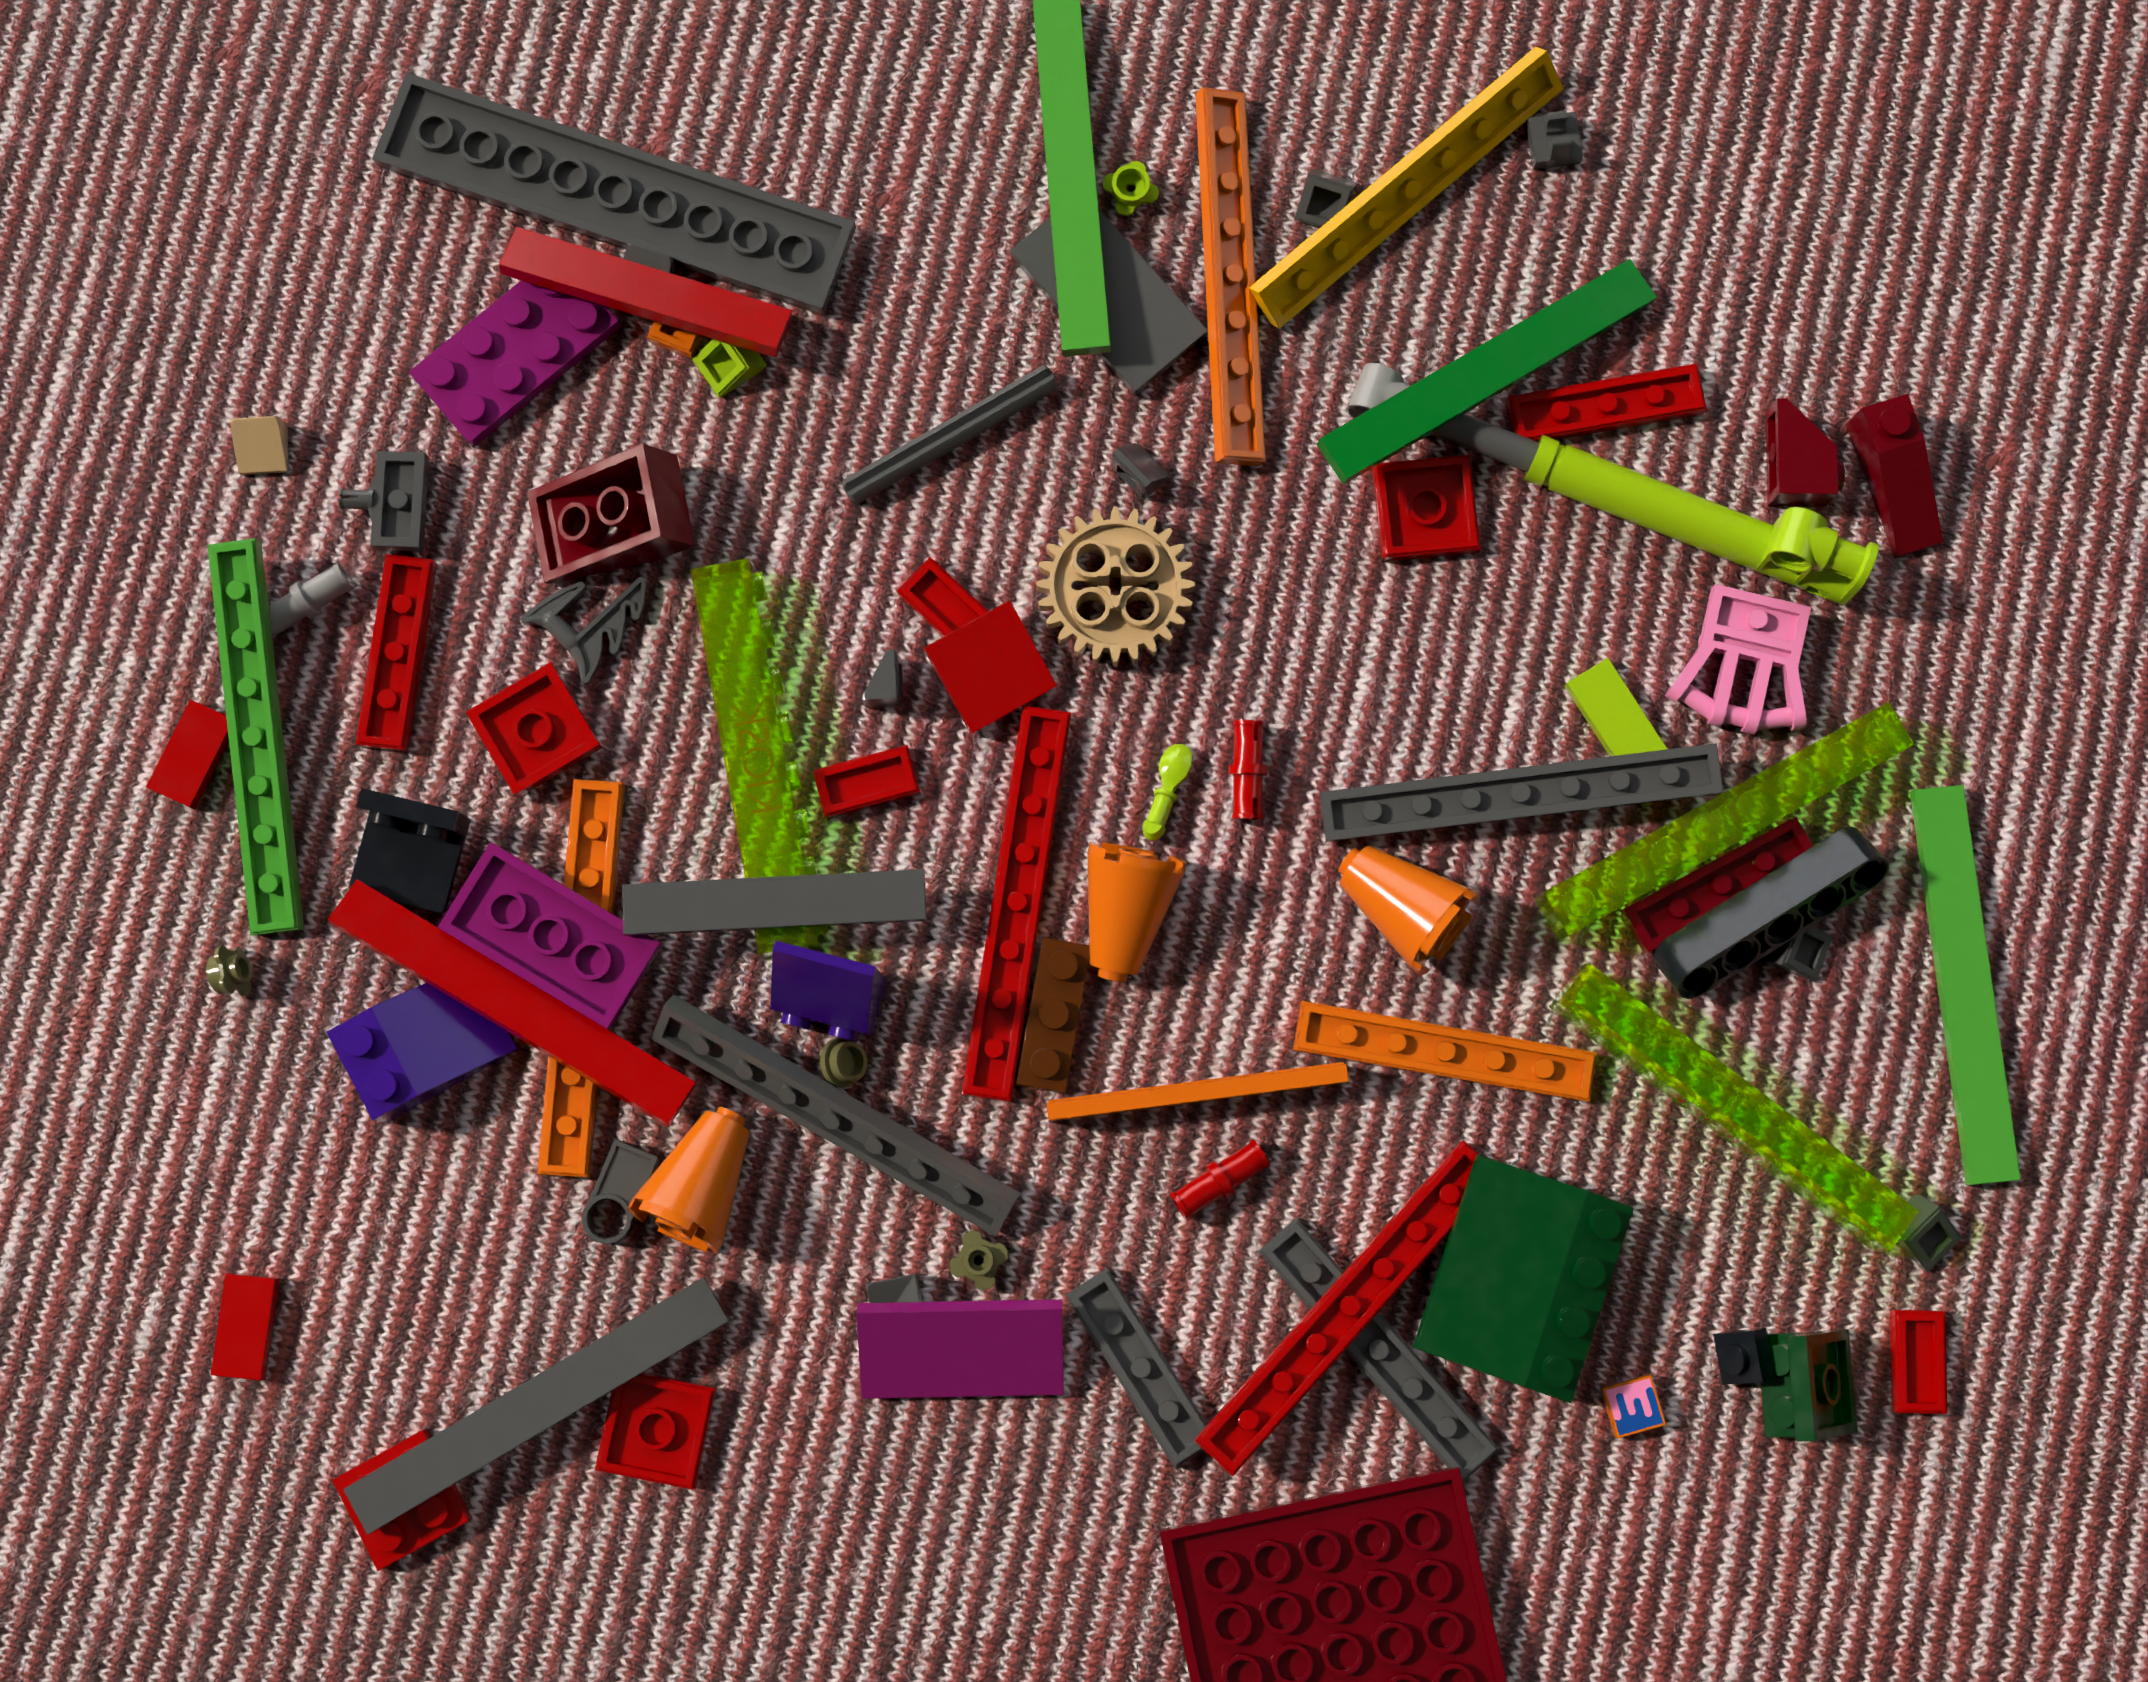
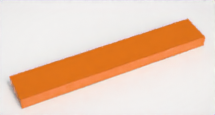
M1301 1001L1293 1051L1586 1103L1590 1102L1597 1052Z
M1339 1062L1048 1100L1049 1103H1046L1048 1121L1055 1122L1340 1085L1349 1082L1347 1064Z

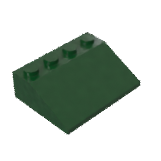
M1476 1155L1413 1348L1571 1403L1634 1208L1590 1191L1481 1155Z

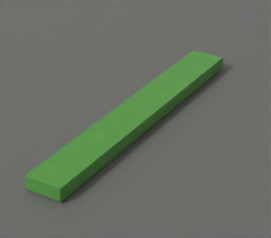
M1033 0L1063 357L1109 353L1111 352L1081 1Z
M253 538L209 544L207 546L250 935L303 930L304 920L261 540Z
M1964 785L1916 789L1910 792L1965 1185L2021 1180Z

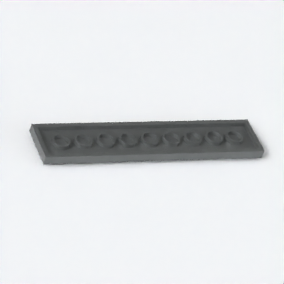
M407 72L372 158L379 167L625 249L628 243H634L670 255L679 267L823 315L825 314L856 230L855 221Z

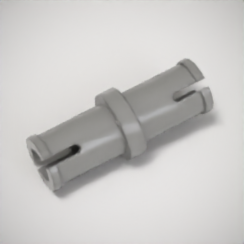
M335 562L333 566L304 584L297 581L289 587V593L269 605L272 639L303 618L313 619L318 616L321 607L355 588L352 578L340 562Z

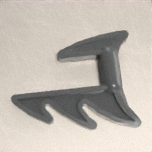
M639 577L579 634L561 615L586 592L587 587L583 582L560 589L527 611L521 617V621L525 626L540 625L544 627L568 650L578 664L582 683L589 685L600 666L604 648V635L608 634L610 653L613 656H617L623 644L627 623V609L631 608V617L634 622L641 620L646 604L648 583L644 577Z

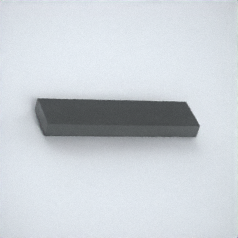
M1109 1269L1102 1270L1065 1295L1173 1467H1178L1201 1452L1203 1449L1193 1440L1207 1425Z

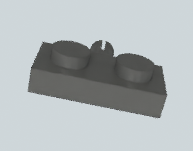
M376 451L375 475L369 490L340 489L339 496L341 498H338L341 510H368L372 521L370 546L374 550L424 551L429 472L428 455L425 452Z

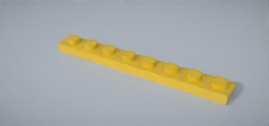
M1534 47L1249 288L1268 322L1280 329L1522 125L1529 117L1561 92L1564 88L1547 50Z

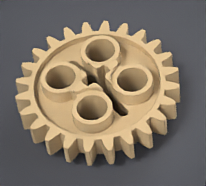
M1118 506L1113 507L1110 520H1103L1098 509H1093L1092 524L1087 525L1079 516L1074 517L1076 530L1074 534L1063 528L1058 530V536L1063 544L1061 547L1055 544H1047L1046 552L1054 561L1039 562V571L1050 578L1037 581L1036 591L1050 595L1040 600L1038 606L1040 611H1054L1046 620L1047 629L1063 627L1058 636V643L1060 645L1072 638L1076 640L1074 646L1075 656L1078 657L1088 647L1092 649L1094 664L1099 662L1104 652L1110 653L1112 665L1117 666L1120 654L1127 652L1132 663L1136 664L1138 663V649L1144 648L1154 657L1157 654L1155 643L1157 638L1168 645L1173 641V636L1168 629L1169 626L1177 629L1184 628L1185 620L1177 611H1191L1193 602L1181 596V594L1193 592L1195 582L1181 579V577L1190 573L1193 565L1192 562L1187 561L1177 562V559L1184 553L1185 546L1184 544H1177L1169 547L1168 543L1172 538L1173 530L1168 528L1160 534L1154 532L1157 520L1155 516L1142 525L1138 523V509H1133L1128 520H1121ZM1095 553L1102 557L1105 564L1096 572H1086L1079 567L1077 562L1084 554ZM1143 553L1151 558L1153 565L1145 572H1135L1128 567L1126 561L1133 554ZM1110 578H1120V584L1123 586L1120 595H1111L1110 587H1108ZM1082 583L1084 585L1097 587H1087L1083 588L1082 590H1074L1072 588V584ZM1148 583H1157L1159 585L1157 590L1134 587L1147 585ZM1089 600L1097 601L1103 606L1105 612L1096 620H1086L1077 612L1080 604ZM1133 601H1145L1152 607L1153 614L1146 620H1134L1126 612L1128 605Z

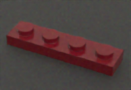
M1794 817L1624 908L1620 912L1643 953L1646 954L1656 949L1670 935L1813 847L1797 817Z

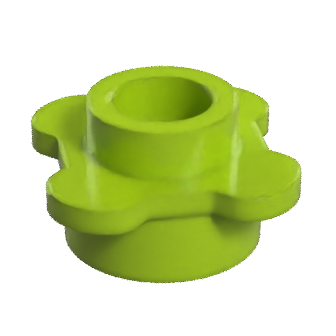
M1132 161L1120 167L1114 174H1107L1103 180L1104 191L1111 193L1116 202L1115 209L1122 216L1132 215L1135 208L1144 203H1155L1159 196L1158 187L1150 183L1146 167L1139 161ZM1128 185H1133L1135 187V191L1128 192L1126 190V187Z

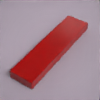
M1697 364L1508 396L1505 401L1511 431L1537 442L1540 441L1542 435L1559 440L1702 415L1707 410Z
M385 555L355 743L359 747L408 753L437 571V563L432 559Z

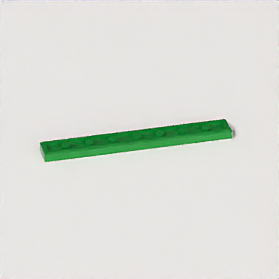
M1628 259L1319 439L1316 445L1344 485L1648 307L1655 301L1657 296L1632 260Z

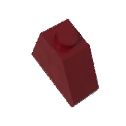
M1777 398L1765 412L1767 506L1825 507L1838 495V491H1842L1845 481V468L1843 462H1838L1837 446L1787 398Z

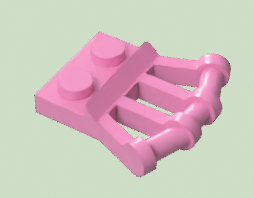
M1715 584L1710 591L1703 627L1698 639V649L1665 696L1674 703L1679 699L1707 719V724L1721 727L1722 723L1739 726L1741 727V732L1752 735L1759 730L1789 727L1791 731L1805 729L1807 718L1798 667L1811 607ZM1712 652L1723 654L1713 699L1690 684ZM1738 658L1756 662L1746 708L1728 704ZM1772 666L1780 668L1786 707L1763 710Z

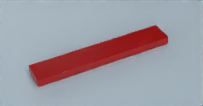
M516 227L499 263L501 275L777 358L792 321L791 309L520 227Z

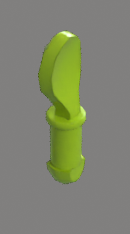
M1174 744L1168 747L1160 759L1159 772L1162 787L1155 789L1154 801L1147 820L1143 822L1142 826L1143 834L1149 841H1156L1164 835L1166 831L1165 825L1172 805L1178 798L1174 792L1187 779L1191 771L1192 753L1190 748L1184 744Z

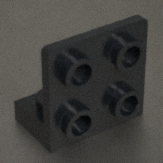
M361 788L356 807L369 815L349 883V889L358 879L396 903L440 914L445 913L471 819L455 810Z

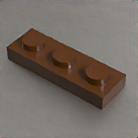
M1043 937L1016 1085L1066 1094L1090 960L1089 945Z

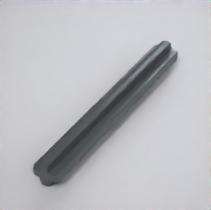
M1046 365L1035 369L845 478L842 481V486L846 495L853 504L863 502L1056 391L1057 381L1055 376Z

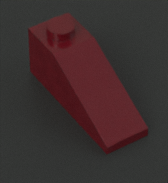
M1901 395L1861 408L1846 424L1894 558L1896 559L1942 544L1943 538L1925 438L1909 395Z

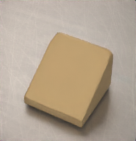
M266 416L231 419V434L238 473L240 475L289 473L288 426L279 417Z

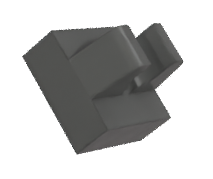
M1566 110L1549 112L1543 116L1528 118L1526 130L1533 170L1580 164L1583 153L1576 111L1568 113Z

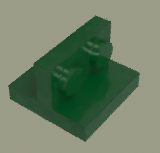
M1849 1329L1767 1333L1775 1379L1761 1382L1765 1437H1795L1796 1441L1815 1442L1858 1432Z

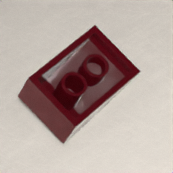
M643 443L527 491L543 580L547 584L655 562L695 546L677 455Z

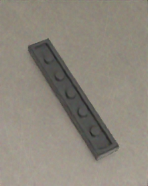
M924 869L622 884L623 934L625 936L927 921Z
M1294 1218L1258 1250L1309 1310L1343 1273V1270L1297 1218ZM1380 1313L1371 1320L1345 1350L1447 1468L1459 1467L1462 1483L1499 1450Z

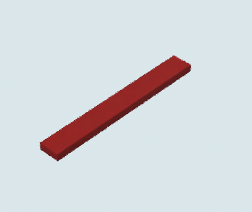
M1024 705L1022 708L962 1095L1012 1102L1071 712Z
M358 879L328 918L331 926L669 1128L696 1087V1082Z
M1464 1140L1455 1146L1193 1440L1230 1476H1234L1451 1231L1475 1156L1479 1155Z

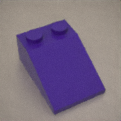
M775 941L772 951L770 1009L782 1014L780 1023L805 1030L810 1029L811 1022L830 1026L829 1036L853 1042L858 1041L859 1034L872 1036L886 984V978L876 966Z
M424 983L379 1003L326 1032L371 1119L387 1123L519 1050L511 1033L428 983Z

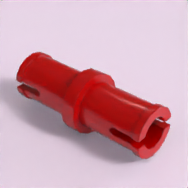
M1234 720V764L1229 765V776H1233L1232 820H1264V814H1262L1263 776H1267V765L1263 764L1264 721Z
M1252 1139L1249 1141V1144L1217 1164L1215 1161H1212L1206 1165L1205 1173L1176 1192H1172L1170 1197L1180 1214L1188 1221L1192 1216L1222 1196L1226 1200L1235 1194L1234 1188L1263 1169L1270 1167V1162L1261 1147Z

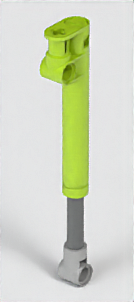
M1367 363L1363 366L1346 408L1347 413L1354 419L1408 388L1410 385L1404 383V378L1396 370L1379 363ZM1463 414L1431 433V435L1525 471L1524 480L1540 487L1542 485L1547 486L1550 491L1842 606L1863 587L1878 555L1879 544L1871 541L1866 547L1838 537V531L1827 527V520L1812 510L1800 507L1788 508L1772 525L1571 445H1561L1560 441L1542 435L1540 441L1537 442L1468 414Z

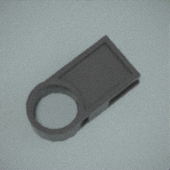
M614 1139L589 1201L583 1209V1229L589 1238L598 1243L613 1244L621 1242L630 1235L637 1218L629 1213L627 1208L632 1198L656 1171L662 1159L661 1157ZM603 1200L617 1201L626 1212V1225L622 1232L615 1237L603 1238L592 1227V1212L596 1205Z

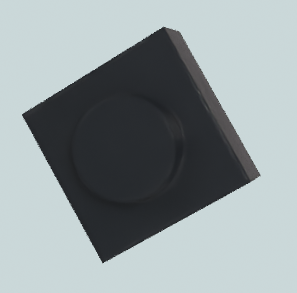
M1766 1328L1724 1331L1713 1334L1722 1385L1758 1383L1775 1379Z

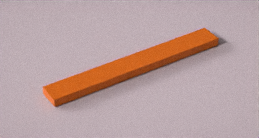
M1202 87L1195 93L1215 463L1260 466L1266 462L1257 301L1249 288L1256 282L1246 99L1245 93Z
M574 779L564 886L614 915L625 784L623 782ZM549 1056L537 1174L590 1178L598 1085Z

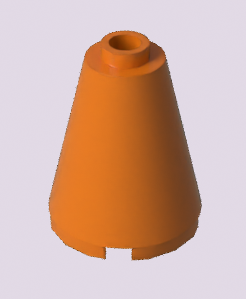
M1090 842L1087 852L1090 965L1099 968L1098 976L1101 978L1127 982L1128 974H1139L1185 874L1187 862L1170 855L1168 861L1157 860L1158 856L1155 855V851L1107 842H1102L1101 846L1096 842Z
M1366 846L1361 851L1356 848L1352 849L1338 868V872L1343 875L1340 880V886L1410 968L1420 976L1427 974L1431 970L1424 963L1431 956L1440 961L1470 922L1473 916L1465 911L1469 902L1472 901L1476 905L1480 902V894L1473 889L1371 846Z
M718 1107L716 1113L705 1111L632 1198L627 1208L628 1212L643 1223L649 1214L656 1219L655 1224L659 1226L658 1232L704 1252H707L710 1247L714 1254H718L724 1242L750 1132L743 1127L745 1119L736 1112L724 1107Z

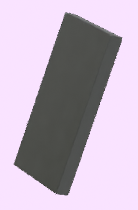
M1099 210L1111 352L1099 353L1098 355L1132 394L1136 396L1207 336L1208 330ZM1050 217L1010 250V257L1058 309Z

